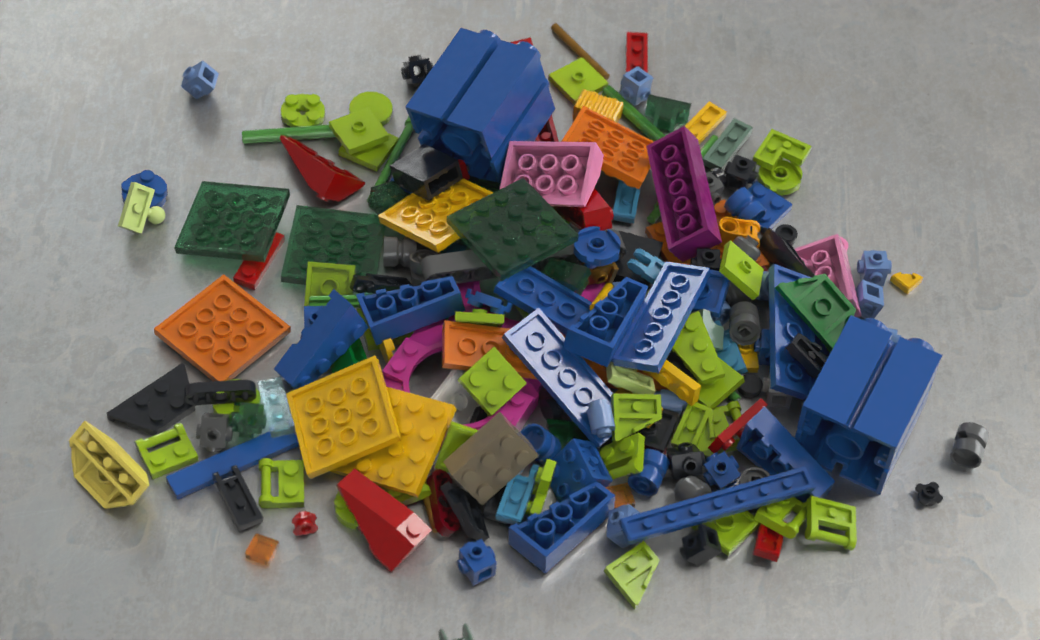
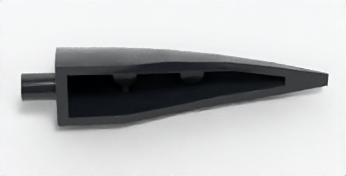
M770 227L761 229L760 234L762 237L758 248L768 262L811 278L815 276L791 244Z

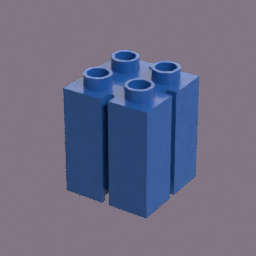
M460 28L405 106L415 133L420 134L418 136L420 145L426 144L451 157L464 160L466 167L468 166L470 169L468 172L470 178L500 188L509 142L534 141L555 110L549 90L550 84L545 77L538 49L525 41H520L517 45L501 41L495 33L489 30H481L477 33Z
M850 315L802 406L795 439L823 469L832 472L836 462H839L843 465L839 476L881 495L926 404L942 355L935 352L928 342L919 338L907 340L900 337L898 342L895 343L891 340L892 333L889 332L886 325L874 318L862 320Z

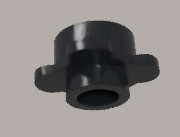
M936 482L924 485L918 483L915 487L916 492H918V501L924 506H933L935 503H941L943 496L939 493V485Z

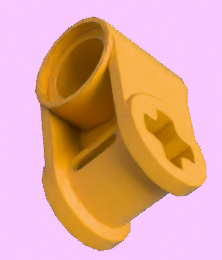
M724 217L720 220L718 225L722 243L719 244L720 246L724 247L730 240L733 242L737 236L746 238L748 235L759 243L757 248L760 246L758 238L760 224L757 221Z

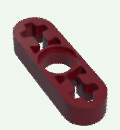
M436 469L426 481L431 490L429 500L434 527L441 536L451 537L460 528V522L443 494L441 486L447 482L452 483V479L446 471ZM439 498L443 499L448 507H444L439 502Z

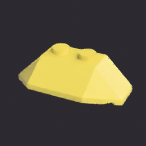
M84 421L69 439L73 475L104 509L134 505L148 488L147 473L115 440L87 421Z

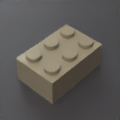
M499 412L443 462L451 476L483 505L539 455L530 441Z

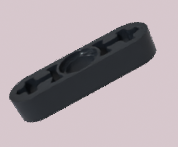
M251 380L195 382L186 385L184 388V400L189 405L251 402L256 398V384Z

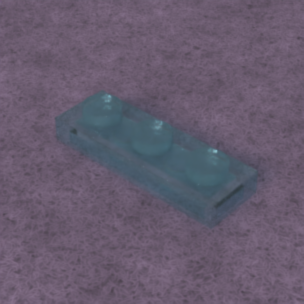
M281 376L257 381L271 438L296 433Z

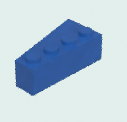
M453 276L423 281L421 285L414 287L409 286V284L402 285L400 289L386 292V289L376 290V294L367 296L364 293L356 294L362 314L369 326L376 346L389 338H397L453 316L456 312L466 311L460 290Z
M625 277L608 293L605 299L599 300L589 313H585L580 317L578 323L568 328L563 349L608 367L644 302L648 286Z
M335 289L329 294L331 299L325 307L320 306L315 313L318 317L310 327L306 325L302 330L300 341L290 346L274 368L279 376L294 390L316 381L369 328L353 305Z
M765 406L746 423L736 447L738 451L756 466L767 471L770 476L806 466L816 488L813 492L795 497L802 502L807 501L810 496L824 499L830 493L835 480Z
M595 481L569 495V498L561 503L557 501L550 505L546 511L538 515L534 513L527 517L525 522L519 525L515 523L510 526L508 544L546 574L608 518V512L614 509L615 495Z

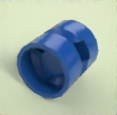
M745 187L733 193L724 204V208L733 217L737 216V219L754 220L759 223L767 213V210L759 201H753V195Z
M529 424L520 431L530 441L539 455L534 459L538 464L545 465L547 459L552 460L561 451L559 439L539 424Z
M644 449L643 471L637 474H630L628 478L629 486L644 496L656 495L669 468V459L657 450Z

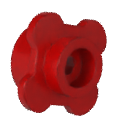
M308 511L297 513L292 519V524L295 526L293 530L294 535L301 536L302 534L307 535L317 532L318 526L315 524L317 516Z

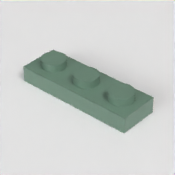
M734 118L702 158L704 166L710 169L718 167L723 171L727 163L732 160L752 134L753 127Z

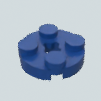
M143 170L141 173L135 174L122 182L123 203H125L131 182H136L155 190L150 208L153 206H164L168 195L167 184L163 178L154 174L153 171Z
M597 226L587 227L577 233L573 252L581 262H584L587 268L594 269L598 266L611 264L619 259L621 241L617 234L609 229L605 232Z
M467 289L465 298H468V304L482 308L483 304L491 307V312L504 314V316L506 312H511L512 303L508 302L507 306H503L504 301L478 291H476L475 295H472L473 290Z

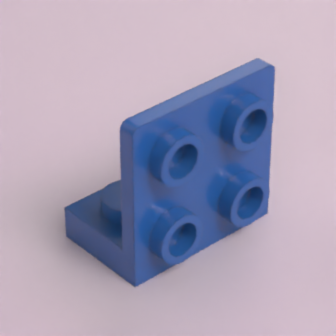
M573 438L552 459L556 461V466L550 486L559 503L568 499L569 495L595 481L604 487L613 482L593 442Z

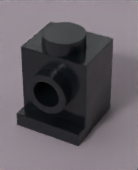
M702 523L698 525L697 530L681 538L683 544L680 547L681 556L698 566L722 553L717 531Z

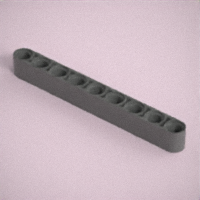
M611 230L617 234L621 241L619 259H621L627 253L620 232L618 230ZM576 235L431 255L421 260L420 267L425 281L453 276L456 284L501 278L517 259L540 272L580 266L582 262L573 252Z

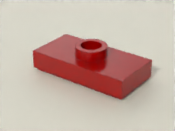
M760 523L753 555L777 562L784 536Z

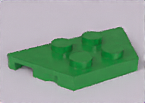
M826 274L815 275L812 278H801L788 283H779L775 289L831 352L850 315H855L856 308Z

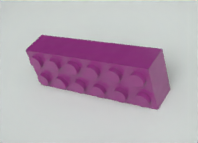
M683 126L647 145L646 148L668 250L683 263L696 255L697 248L710 249L722 243L698 139Z

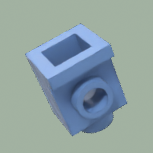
M862 279L855 289L861 317L875 319L884 307L883 287Z

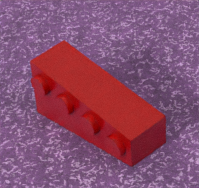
M595 188L585 207L556 206L565 216L564 219L579 230L592 226L600 227L602 231L613 228V210Z

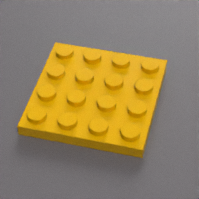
M462 179L429 201L412 193L378 215L381 224L439 253L507 207L506 198Z
M375 355L286 393L306 473L310 479L402 441L380 363Z
M387 387L402 441L331 470V472L346 476L355 468L380 487L419 497L457 409L453 404Z

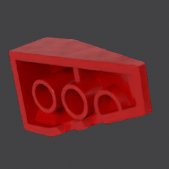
M281 135L280 140L309 187L317 192L316 196L321 200L328 202L331 199L339 202L364 187L365 182L346 169H340L334 165L333 161L317 155L318 152L298 140Z
M355 468L336 485L349 511L353 513L361 534H364L372 555L390 573L408 558L427 539L432 531L412 510Z

